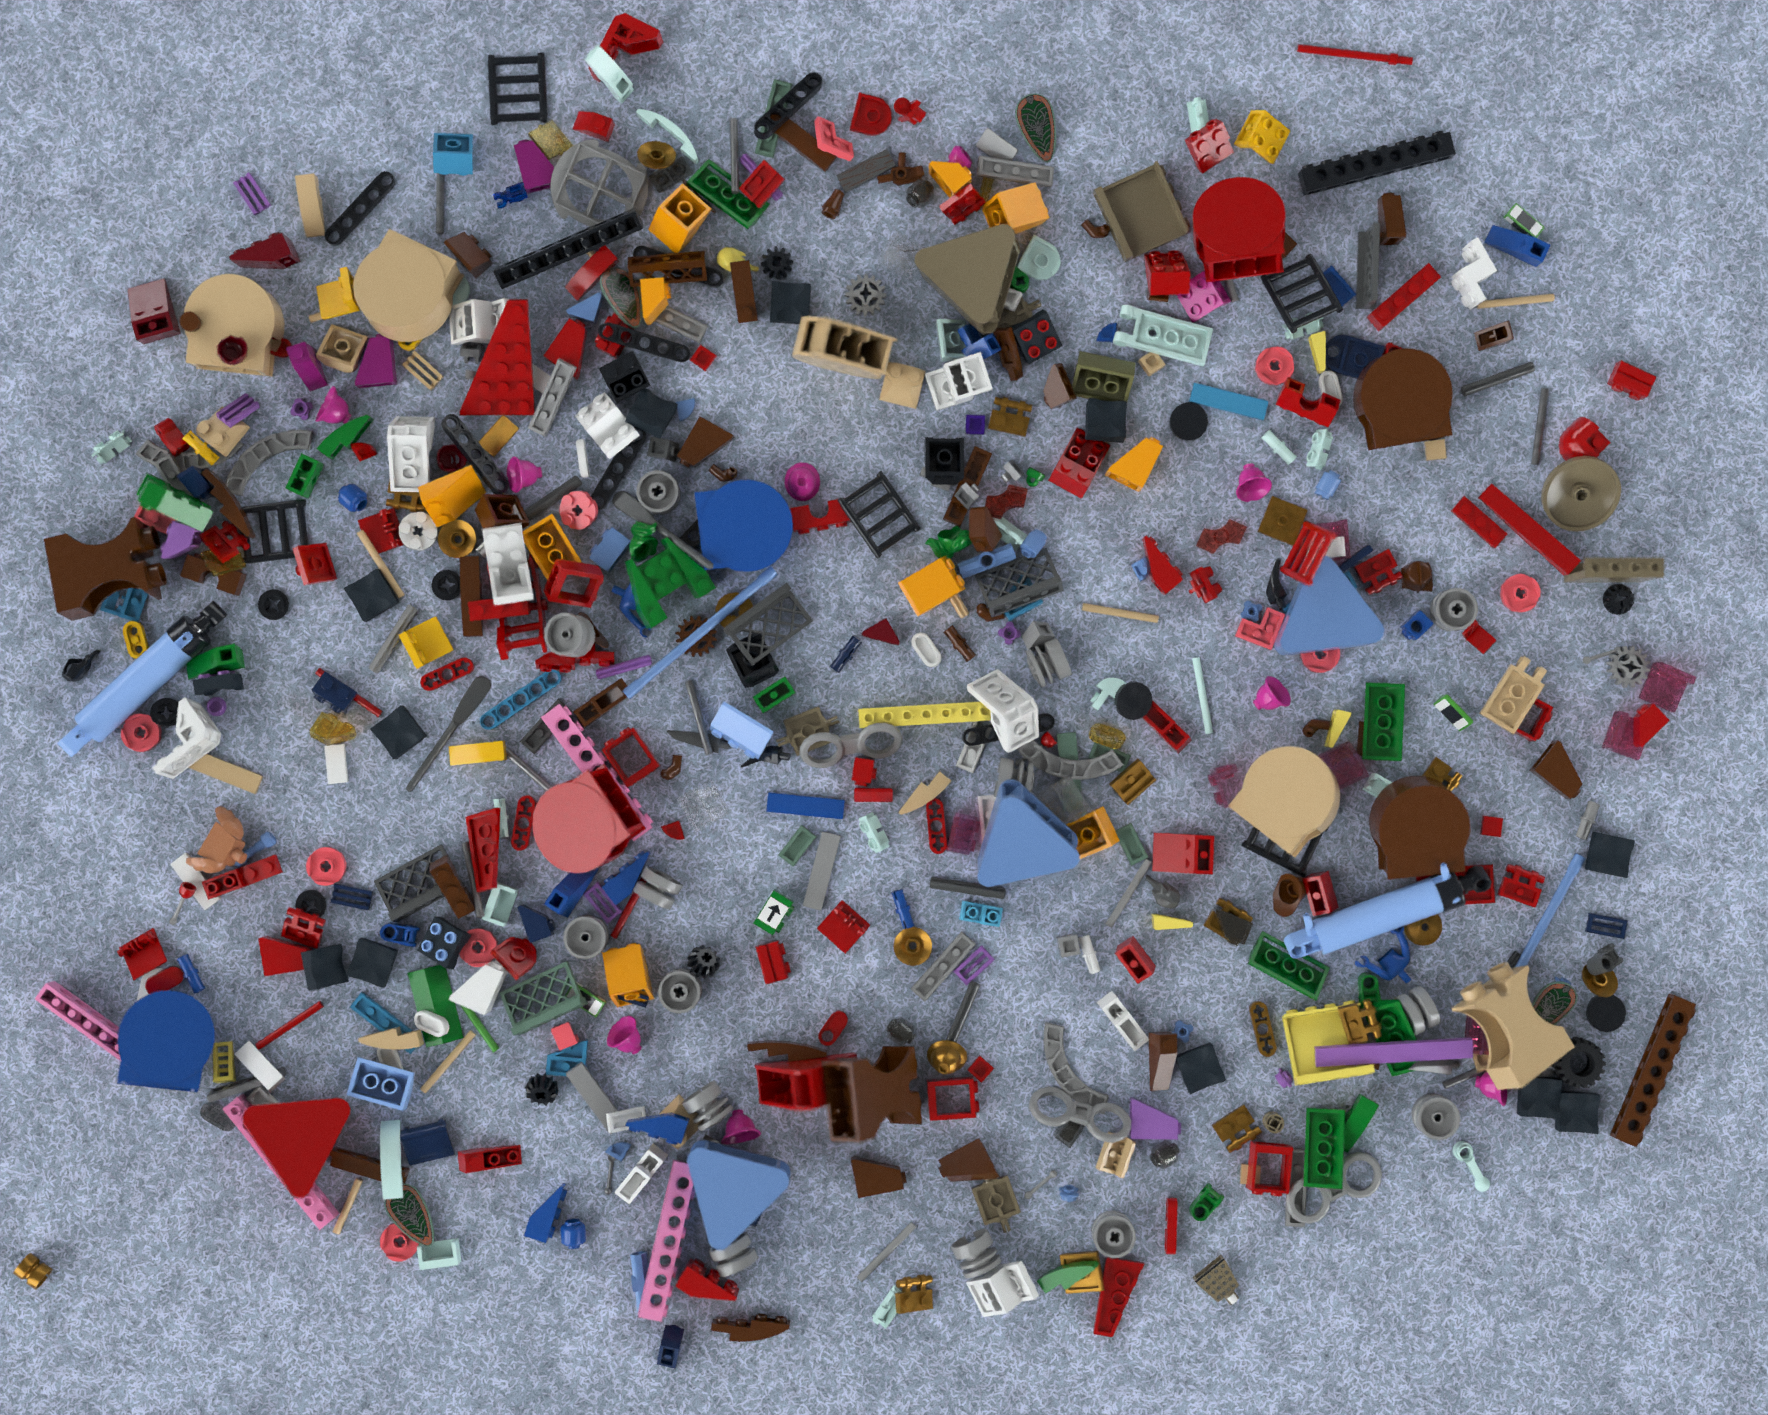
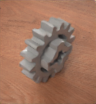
M867 274L864 275V278L857 275V281L851 279L852 286H846V289L850 292L845 293V297L850 298L846 300V304H852L850 310L856 309L857 315L863 312L864 317L867 316V312H870L873 316L875 309L880 312L881 308L879 305H885V301L882 298H886V293H882L885 290V286H880L881 280L875 281L874 275L870 279ZM862 284V287H860L858 290H855V288L858 285ZM869 284L873 285L877 290H873ZM865 287H867L869 295L866 299V303L863 297ZM854 299L859 300L862 303V307L857 305ZM873 300H877V302L874 305L869 307V304Z
M1623 646L1621 650H1614L1616 655H1609L1612 661L1606 662L1610 666V669L1606 670V672L1612 673L1609 679H1616L1615 684L1620 685L1622 683L1623 688L1628 687V684L1630 688L1635 687V683L1638 685L1642 684L1641 679L1648 678L1645 672H1650V669L1646 668V665L1650 664V661H1645L1647 654L1641 655L1642 649L1635 650V646H1629V648ZM1625 655L1622 661H1618L1621 656ZM1628 664L1629 666H1631V667H1633V668H1635V669L1629 670V668H1626V666H1622V665ZM1638 672V675L1633 678V675Z

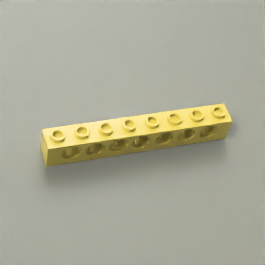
M981 702L858 709L859 728H865L874 723L908 726L991 721L990 709Z

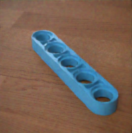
M553 669L550 672H544L484 713L480 718L481 726L486 730L496 728L559 685L562 680L561 673ZM552 672L558 675L556 683L548 681V675ZM535 683H539L542 686V691L539 694L532 692V686ZM519 694L526 696V702L523 705H519L516 702V697ZM503 705L510 707V714L507 716H503L500 713V708ZM487 716L494 718V725L491 727L486 726L484 723V719Z

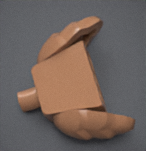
M223 806L215 808L216 817L220 823L215 822L197 853L205 858H186V863L196 871L217 873L225 869L227 865L232 867L235 862L242 864L247 859V854L242 851L245 846V841L242 840L244 835L242 823L231 810H227Z

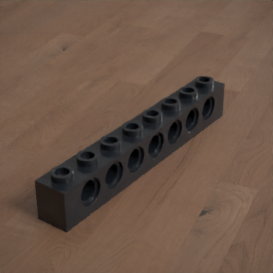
M1438 131L1430 137L1418 136L1411 142L1402 140L1396 142L1395 146L1388 147V145H1383L1371 152L1363 150L1358 152L1356 156L1351 157L1348 154L1339 157V160L1336 161L1328 159L1322 161L1320 165L1308 164L1302 167L1298 177L1303 196L1451 159L1456 152L1451 133ZM1429 144L1435 147V152L1428 149ZM1409 149L1415 150L1417 156L1410 155ZM1390 154L1397 155L1398 161H1393ZM1372 159H1377L1380 162V166H1375L1372 163ZM1354 163H1357L1361 166L1360 171L1354 169ZM1334 169H1341L1343 175H1337ZM1316 173H1322L1324 180H1319L1316 177Z
M635 207L500 265L493 272L501 289H504L642 230L644 225Z

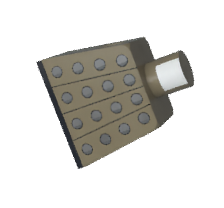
M1219 1255L1193 1276L1196 1284L1217 1302L1225 1298L1232 1305L1239 1299L1238 1295L1234 1292L1239 1284L1222 1255Z

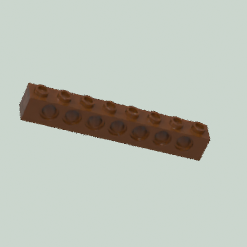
M1668 994L1611 1130L1610 1136L1634 1147H1637L1643 1140V1131L1645 1126L1650 1123L1652 1109L1658 1104V1095L1660 1090H1663L1665 1087L1667 1073L1673 1068L1672 1061L1680 1051L1682 1037L1687 1034V1025L1695 1015V1003L1676 995ZM1676 1013H1679V1019L1675 1022L1673 1017ZM1671 1030L1672 1037L1667 1040L1666 1033ZM1664 1048V1055L1659 1057L1660 1049ZM1656 1066L1657 1072L1652 1075L1651 1069ZM1649 1084V1091L1644 1093V1086ZM1642 1102V1108L1637 1111L1636 1105ZM1631 1120H1635V1125L1633 1128H1629V1122Z

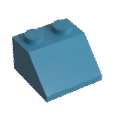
M434 133V173L441 175H473V134Z

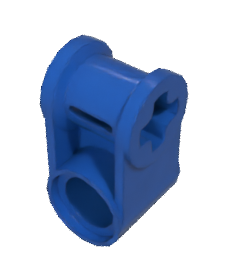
M390 922L381 928L380 935L385 941L416 947L417 943H415L420 927ZM387 927L394 929L395 934L393 937L387 935Z

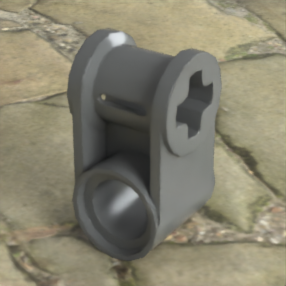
M1614 943L1599 949L1587 961V969L1590 974L1596 976L1610 972L1623 962V958L1619 957L1614 949Z

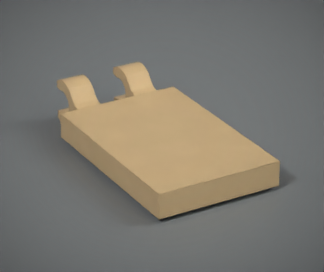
M1525 656L1519 658L1516 666L1509 665L1479 713L1511 734H1515L1545 686L1540 681L1547 670L1540 666L1535 669L1532 676L1528 675L1524 670L1531 660Z

